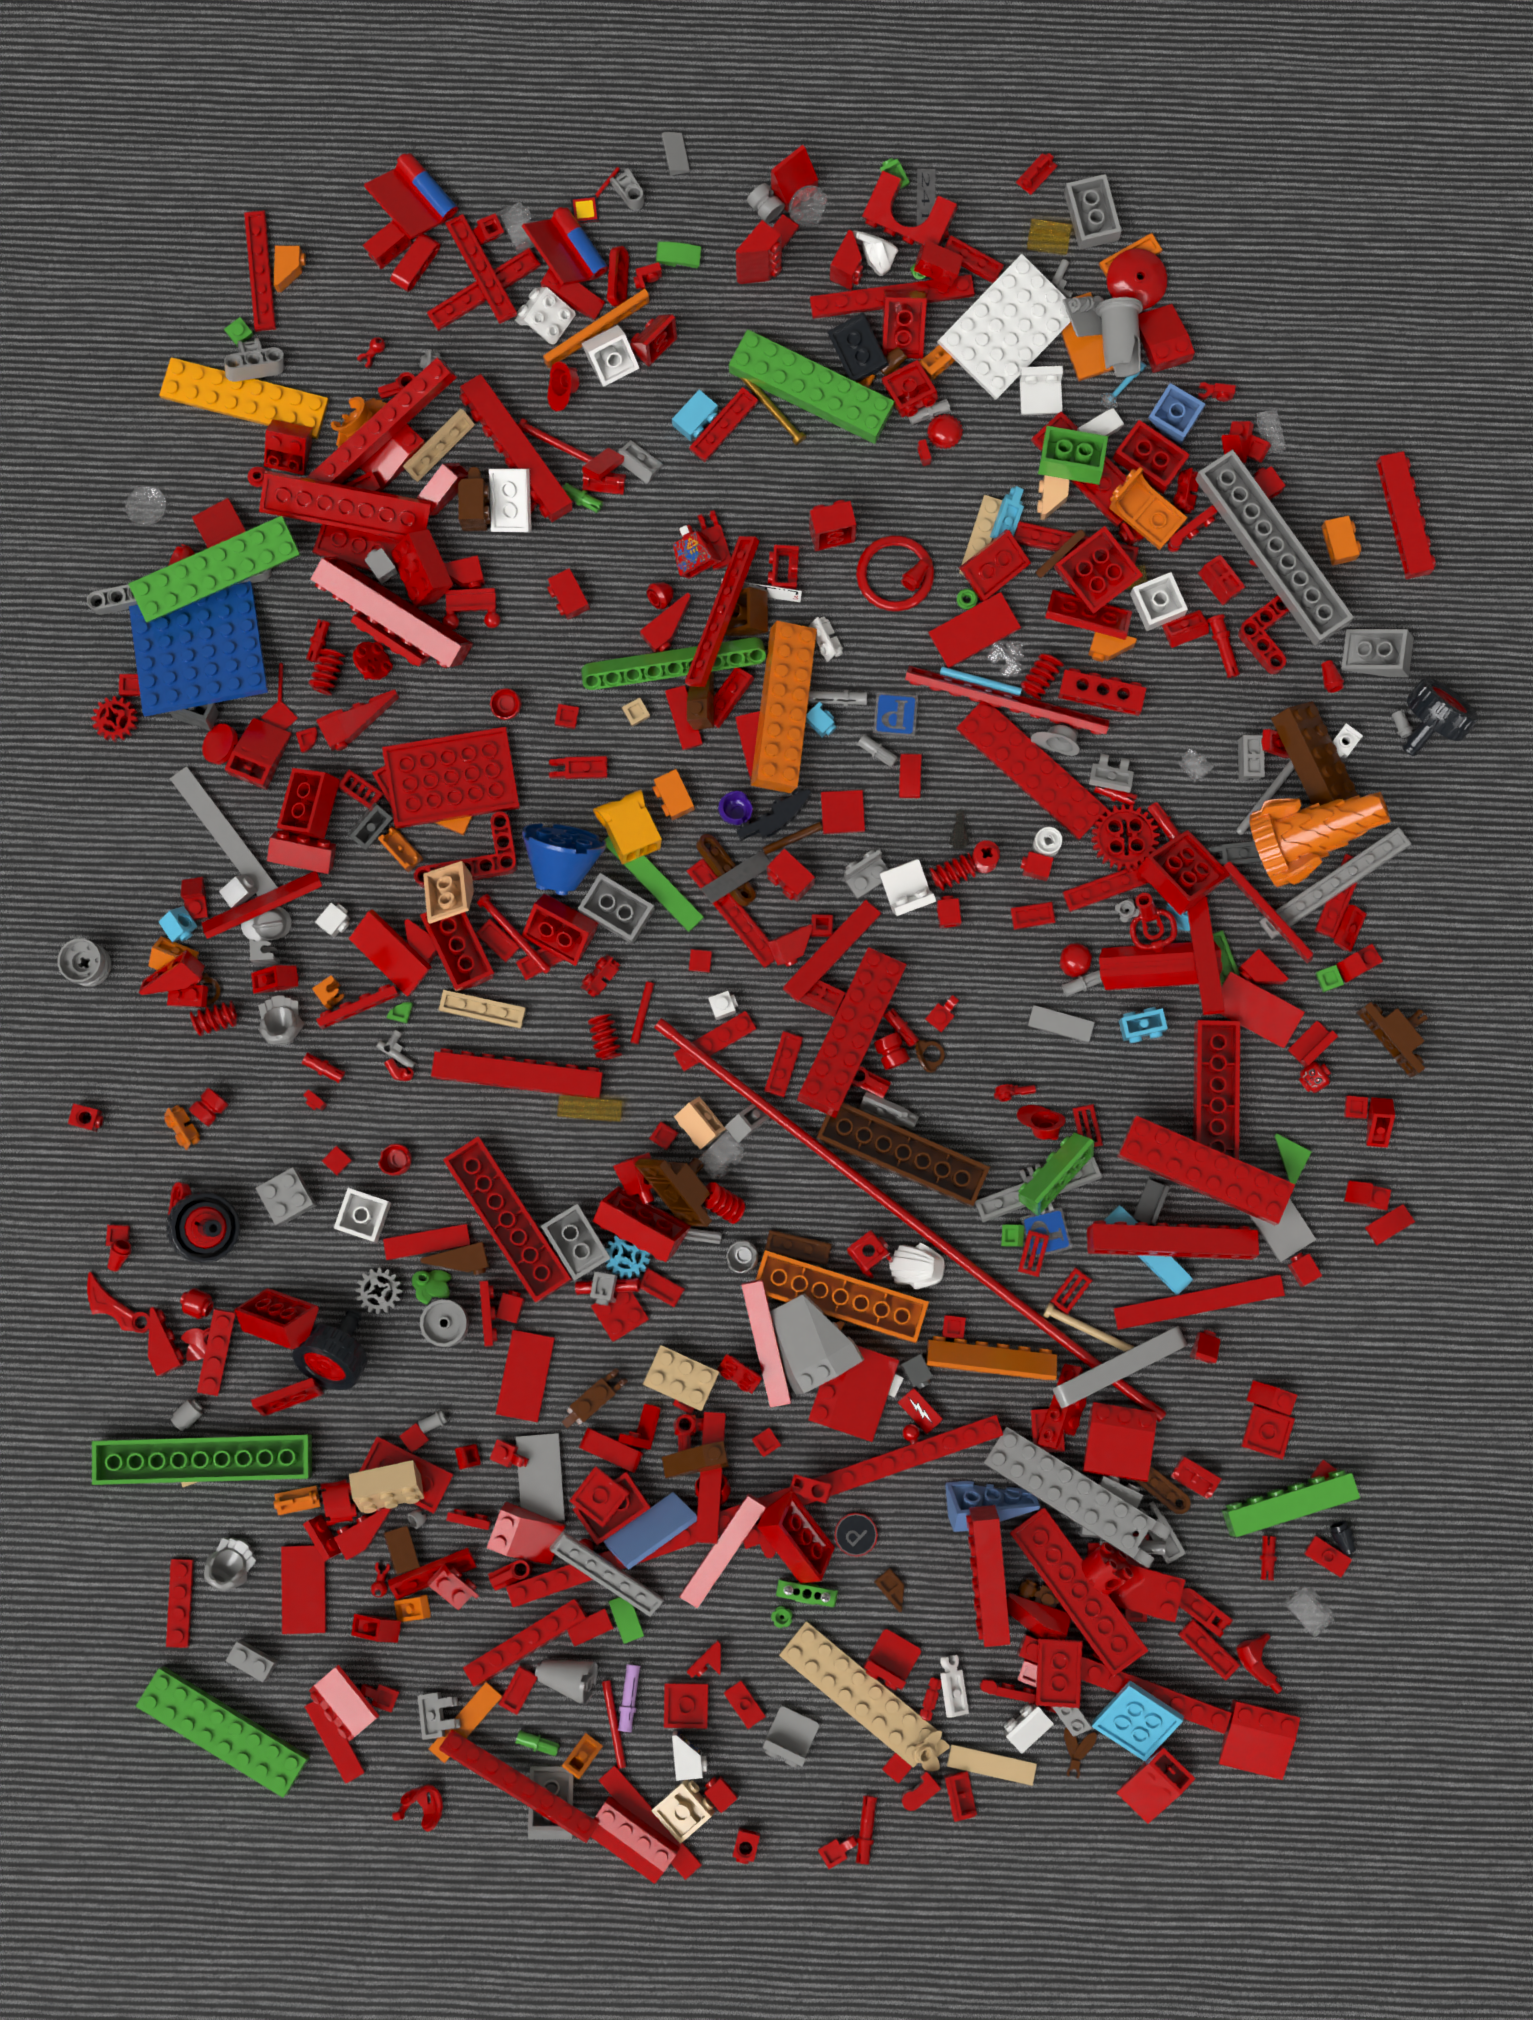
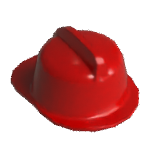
M557 361L551 367L547 399L551 409L562 411L567 406L570 396L579 388V376L576 368L568 367L564 362Z
M1026 1105L1017 1111V1119L1024 1125L1031 1127L1034 1136L1042 1140H1057L1060 1128L1066 1122L1062 1114L1038 1105Z

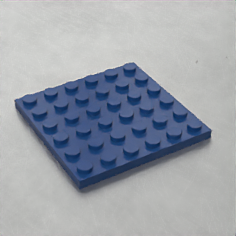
M251 581L233 585L150 623H146L138 604L129 606L144 717L268 693Z

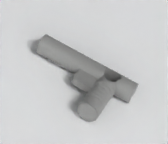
M1062 259L1051 283L1066 298H1071L1073 292L1064 290L1067 281L1062 279L1069 262Z
M395 1030L387 1043L379 1041L376 1046L378 1049L404 1066L414 1068L416 1063L400 1053L403 1047L396 1042L402 1033ZM390 1045V1051L387 1052L385 1047Z

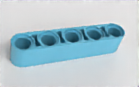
M1120 1205L1104 1219L1106 1224L1127 1222V1225H1135V1223H1138ZM1138 1256L1176 1295H1179L1193 1281L1191 1276L1172 1257Z

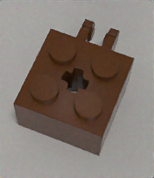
M472 467L468 470V479H462L458 483V519L463 531H487V524H491L489 506L487 505L490 504L489 486L485 485L479 468Z

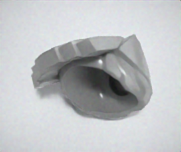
M277 995L258 1005L261 1016V1023L258 1029L264 1039L273 1045L293 1043L304 1025V1022L298 1016V1000Z
M233 1537L222 1538L217 1550L207 1557L204 1570L206 1582L223 1592L247 1582L248 1570L257 1559L254 1551L245 1540Z

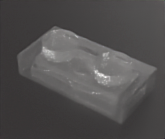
M1277 409L1256 413L1255 417L1260 437L1271 444L1267 454L1285 451L1286 445Z

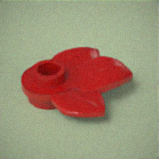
M191 1328L183 1333L181 1339L189 1344L186 1353L188 1361H197L204 1358L210 1328L205 1330Z

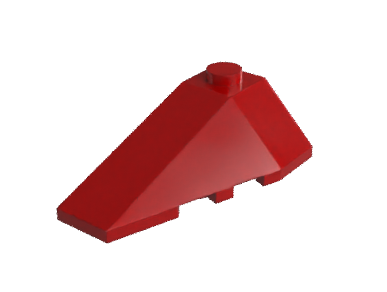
M394 689L372 697L368 704L358 702L353 704V707L346 712L339 709L317 719L316 721L331 750L341 751L347 748V744L356 739L399 696Z

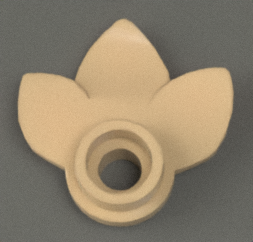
M941 1730L929 1733L925 1740L918 1743L913 1750V1759L921 1763L923 1769L927 1771L939 1770L940 1763L937 1757L950 1748L948 1743L941 1739Z

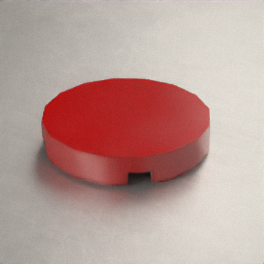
M218 724L207 733L202 746L205 760L216 765H221L229 760L234 745L236 746L238 743L235 729L227 724Z

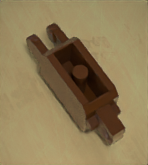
M617 1368L612 1370L605 1378L598 1380L569 1406L570 1408L567 1412L570 1415L562 1421L567 1429L575 1422L578 1425L585 1423L628 1382L624 1378L615 1387H610L607 1382L618 1374L619 1370Z

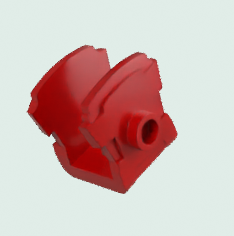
M872 1230L847 1248L849 1256L860 1267L864 1275L871 1279L874 1276L870 1269L882 1259L886 1258L890 1263L893 1262L889 1255L890 1253L886 1249L889 1247L881 1236L877 1238ZM867 1245L875 1248V1253L871 1257L863 1254V1248Z

